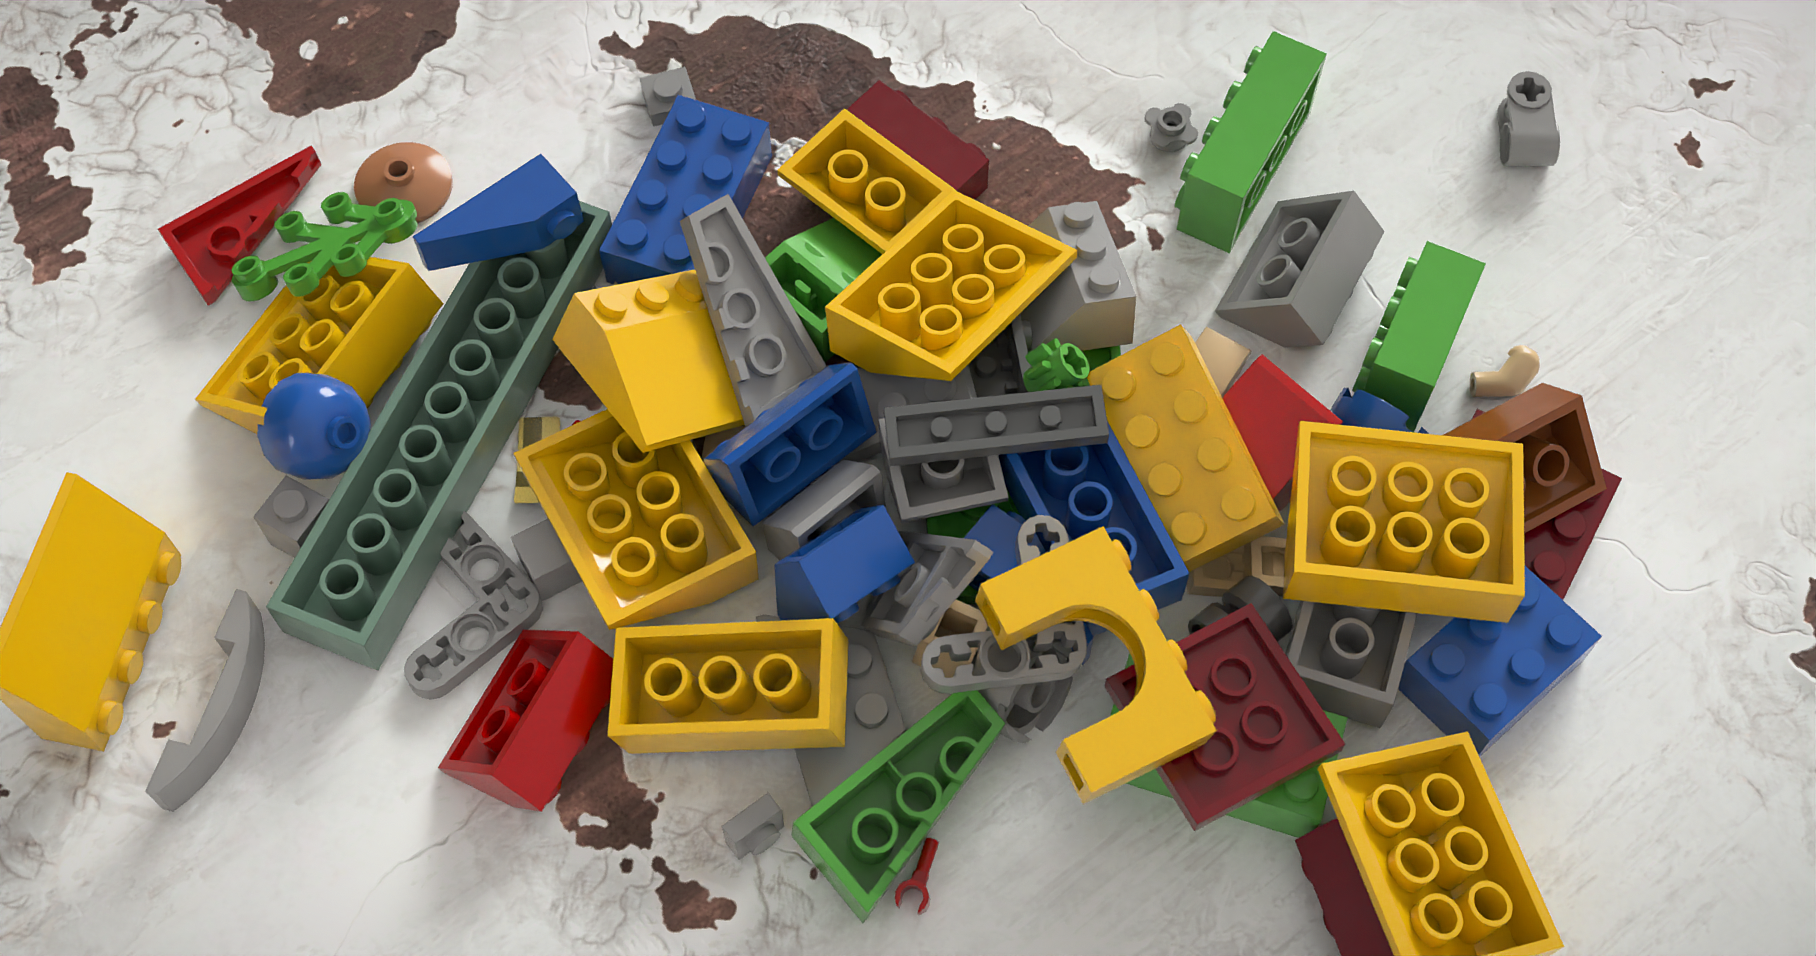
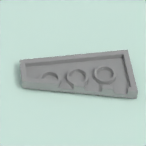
M727 194L680 221L743 421L745 427H747L763 411L774 407L794 392L803 381L814 377L827 366L732 199Z

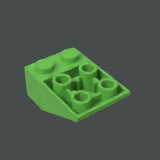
M835 218L784 240L765 257L825 363L835 354L830 351L825 306L882 255Z

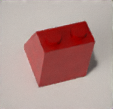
M1261 354L1222 399L1280 512L1290 503L1298 425L1300 421L1342 425L1343 421Z

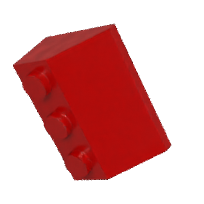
M523 629L438 766V769L512 807L542 812L545 805L551 802L558 794L562 784L561 778L573 757L579 754L586 746L590 737L589 730L600 711L610 703L613 658L579 631Z

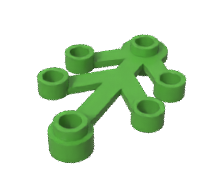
M345 192L329 195L321 203V209L331 224H340L345 221L357 223L348 228L307 223L300 211L287 212L280 216L274 225L285 243L297 241L310 243L267 261L260 260L257 256L242 258L232 267V283L243 300L257 301L275 290L278 285L276 275L285 272L283 275L285 284L291 294L297 297L314 291L319 285V280L333 264L342 277L356 275L365 268L369 257L383 242L387 244L398 243L407 239L416 231L418 224L415 206L411 201L399 200L397 198L383 200L376 206L353 204Z

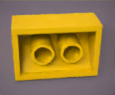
M845 108L777 169L779 177L881 254L885 253L950 192L955 190Z

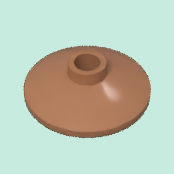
M414 142L395 143L377 150L362 163L355 177L354 192L359 205L376 206L381 201L389 198L411 201L417 210L416 221L420 223L436 214L447 202L452 190V173L445 158L435 149Z

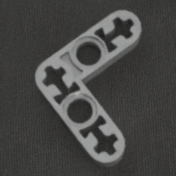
M465 511L460 517L462 522L459 530L463 540L469 547L462 553L459 546L451 538H448L440 555L442 557L441 560L478 601L417 648L407 658L404 666L405 678L413 692L425 699L441 698L451 692L516 640L523 629H530L540 619L543 611L542 600L535 585ZM489 558L499 563L497 573L488 580H475L470 576L472 566L481 559ZM505 583L509 591L517 599L521 600L526 597L525 602L528 608L525 611L519 613L516 609L509 610L504 595L499 591ZM480 627L489 632L487 643L478 650H465L460 646L463 634L471 628ZM449 644L456 657L462 661L457 666H455L451 657L448 659L443 649ZM427 663L434 668L439 666L438 669L441 677L434 682L428 677L422 679L421 667Z
M1037 515L1025 521L1015 541L1017 566L1040 556L1037 546H1028V543L1032 542L1035 532H1043L1045 540L1055 542L1050 546L1049 551H1052L1069 543L1065 527L1057 519L1046 515ZM1083 621L1059 623L1012 645L1011 647L1018 653L1019 665L1010 672H999L989 664L987 658L988 651L993 646L998 645L991 631L943 636L934 639L927 645L922 656L920 672L924 682L931 689L939 693H957L1062 680L1071 677L1079 670L1087 654ZM1054 639H1061L1063 647L1073 648L1074 652L1069 654L1066 664H1058L1056 655L1050 654L1038 656L1035 662L1036 669L1029 668L1030 649L1027 641H1034L1033 652L1049 650ZM970 648H978L977 667L980 673L979 676L972 675L973 664L956 667L952 678H945L942 669L932 668L933 664L938 663L940 653L949 652L951 660L958 662L969 660L972 653Z

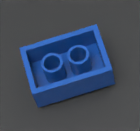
M1525 565V597L1508 623L1454 617L1406 660L1398 690L1446 736L1468 731L1479 757L1581 664L1602 637Z

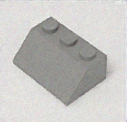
M1354 190L1278 201L1215 312L1220 318L1282 347L1324 345L1347 300L1351 297L1353 289L1367 263L1372 259L1373 252L1385 231Z
M1074 202L1068 205L1048 207L1028 226L1076 249L1077 258L1020 313L1021 320H1029L1032 331L1031 351L1042 343H1049L1054 338L1059 340L1061 346L1065 343H1070L1081 351L1133 344L1136 294L1098 202Z

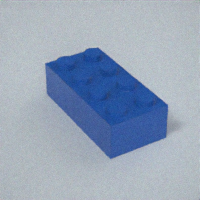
M678 95L599 250L606 282L614 284L616 281L617 284H623L694 270V264L680 221L729 194L743 219L772 158L769 122Z
M1108 421L1109 439L1108 443L998 455L1006 489L1020 516L1026 521L1037 515L1051 516L1065 527L1069 542L1104 526L1111 541L1117 539L1125 548L1131 562L1129 573L1139 591L1145 589L1151 595L1158 610L1182 600L1190 573ZM1035 532L1045 551L1048 552L1050 546L1055 542L1045 540L1043 532ZM1086 622L1093 637L1108 631L1100 625Z

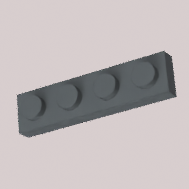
M1101 385L884 408L890 466L1108 443L1109 439Z

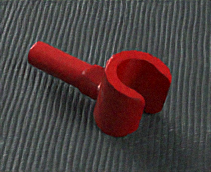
M925 839L911 879L903 881L897 887L895 902L898 908L902 904L904 893L910 889H917L923 894V901L919 906L917 914L921 915L927 911L930 905V896L926 885L939 845L936 839Z

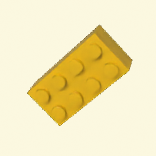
M1181 324L1089 372L1086 378L1090 386H1102L1107 421L1189 572L1285 525L1193 338Z
M833 618L616 628L608 737L629 754L845 747L849 639Z

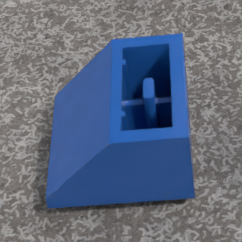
M884 505L856 510L774 564L777 615L781 621L833 618L836 623H839L851 617L859 610L857 602L869 593L872 596L882 594L901 581L898 574L915 563Z

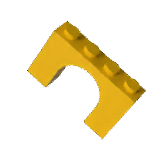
M1104 526L981 583L975 599L1001 650L1059 623L1085 621L1100 625L1111 631L1124 643L1130 652L1136 670V689L1132 702L1118 713L1063 739L1056 751L1082 804L1204 745L1217 731L1213 725L1216 721V716L1209 699L1202 691H1194L1184 673L1187 671V663L1180 647L1174 640H1166L1156 622L1159 620V613L1153 598L1145 589L1139 591L1129 573L1131 562L1125 548L1117 539L1111 541Z

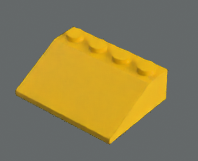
M953 190L825 306L830 351L870 373L952 381L1077 258V250Z
M369 257L365 268L356 275L349 277L340 276L333 264L319 280L318 287L307 295L293 296L287 285H285L195 400L201 406L257 434L258 424L264 425V415L267 408L262 407L266 395L280 380L296 373L329 375L352 386L368 409L373 402L375 394L390 374L400 367L403 357L420 335L428 330L433 317L442 307L443 302L409 263Z
M695 269L574 293L552 340L642 453L745 425Z
M606 409L513 453L609 630L710 604L759 580L756 551L690 440L642 453L610 411Z
M1300 421L1298 425L1285 546L1283 599L1508 623L1525 597L1523 444Z
M66 472L1 624L0 700L41 739L104 752L110 735H114L121 725L123 719L122 704L130 684H134L141 674L143 667L142 653L148 638L160 626L163 613L162 603L169 585L175 584L181 571V554L164 531L78 474Z
M1468 731L1327 762L1317 768L1394 956H1551L1564 947Z

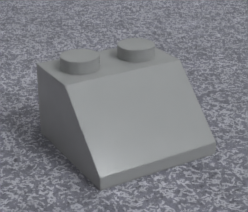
M884 418L878 419L880 447L890 490L901 523L1008 501L998 455L890 466Z
M842 460L830 470L825 471L808 484L807 488L790 502L786 501L770 513L767 520L762 523L768 550L780 561L856 510L884 505L886 508L881 471L872 464Z

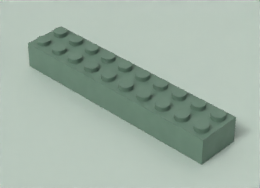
M579 201L584 222L579 224L566 238L555 240L540 250L469 263L371 428L362 451L349 465L268 602L266 608L283 633L379 671L442 558L440 553L448 538L452 539L462 522L461 515L464 511L467 513L559 349L552 338L574 293L592 290L601 274L603 264L599 250L612 226L609 211Z

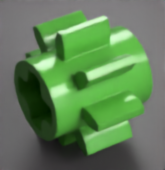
M1054 338L1047 344L1042 343L1025 356L1031 365L1024 372L1023 376L1028 392L1085 386L1081 381L1089 375V364L1083 352L1075 345L1065 343L1061 346L1059 340Z

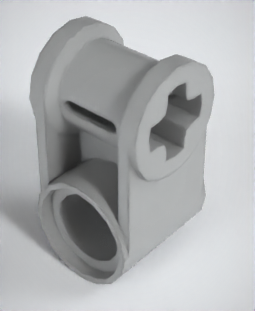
M1520 72L1510 80L1507 86V97L1502 100L1497 109L1501 162L1503 166H1554L1559 156L1560 131L1555 120L1550 82L1536 72Z

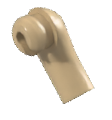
M1515 346L1508 352L1510 357L1499 371L1472 372L1469 383L1471 396L1504 397L1520 395L1538 374L1540 367L1538 354L1527 346Z

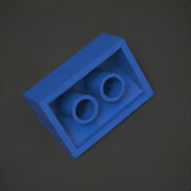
M852 363L827 366L814 377L803 381L794 392L771 409L763 411L754 422L731 439L719 444L711 454L703 459L707 470L723 497L752 526H755L877 432L858 369Z

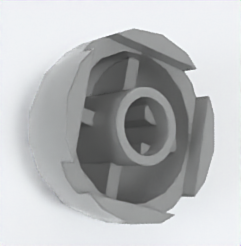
M1054 639L1049 650L1033 652L1034 641H1027L1030 649V669H1036L1035 662L1038 656L1056 655L1058 664H1066V658L1073 652L1071 648L1063 647L1060 639ZM995 645L988 651L987 658L989 664L999 672L1013 671L1019 665L1018 653L1011 646L1001 650L999 645ZM978 651L971 662L973 664V676L980 675L977 667ZM1073 677L1055 681L981 689L978 692L1006 723L1001 731V735L1014 742L1026 743L1032 739L1024 734L1032 730L1034 726L1044 731L1052 723L1065 702Z

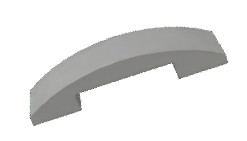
M235 590L214 637L227 654L228 659L190 745L168 739L145 792L164 810L174 812L198 792L214 775L240 737L256 700L264 664V627L261 612L246 591Z

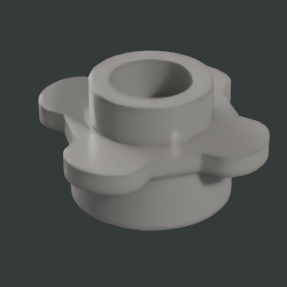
M1177 103L1173 107L1163 110L1155 107L1147 110L1144 120L1146 124L1151 126V143L1155 147L1168 152L1180 150L1186 144L1194 143L1198 137V130L1191 125V109L1185 104Z

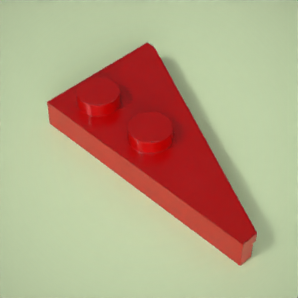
M311 145L158 228L163 240L207 306L213 304L232 281V267L242 258L253 254L274 227L276 220L285 213L322 165Z

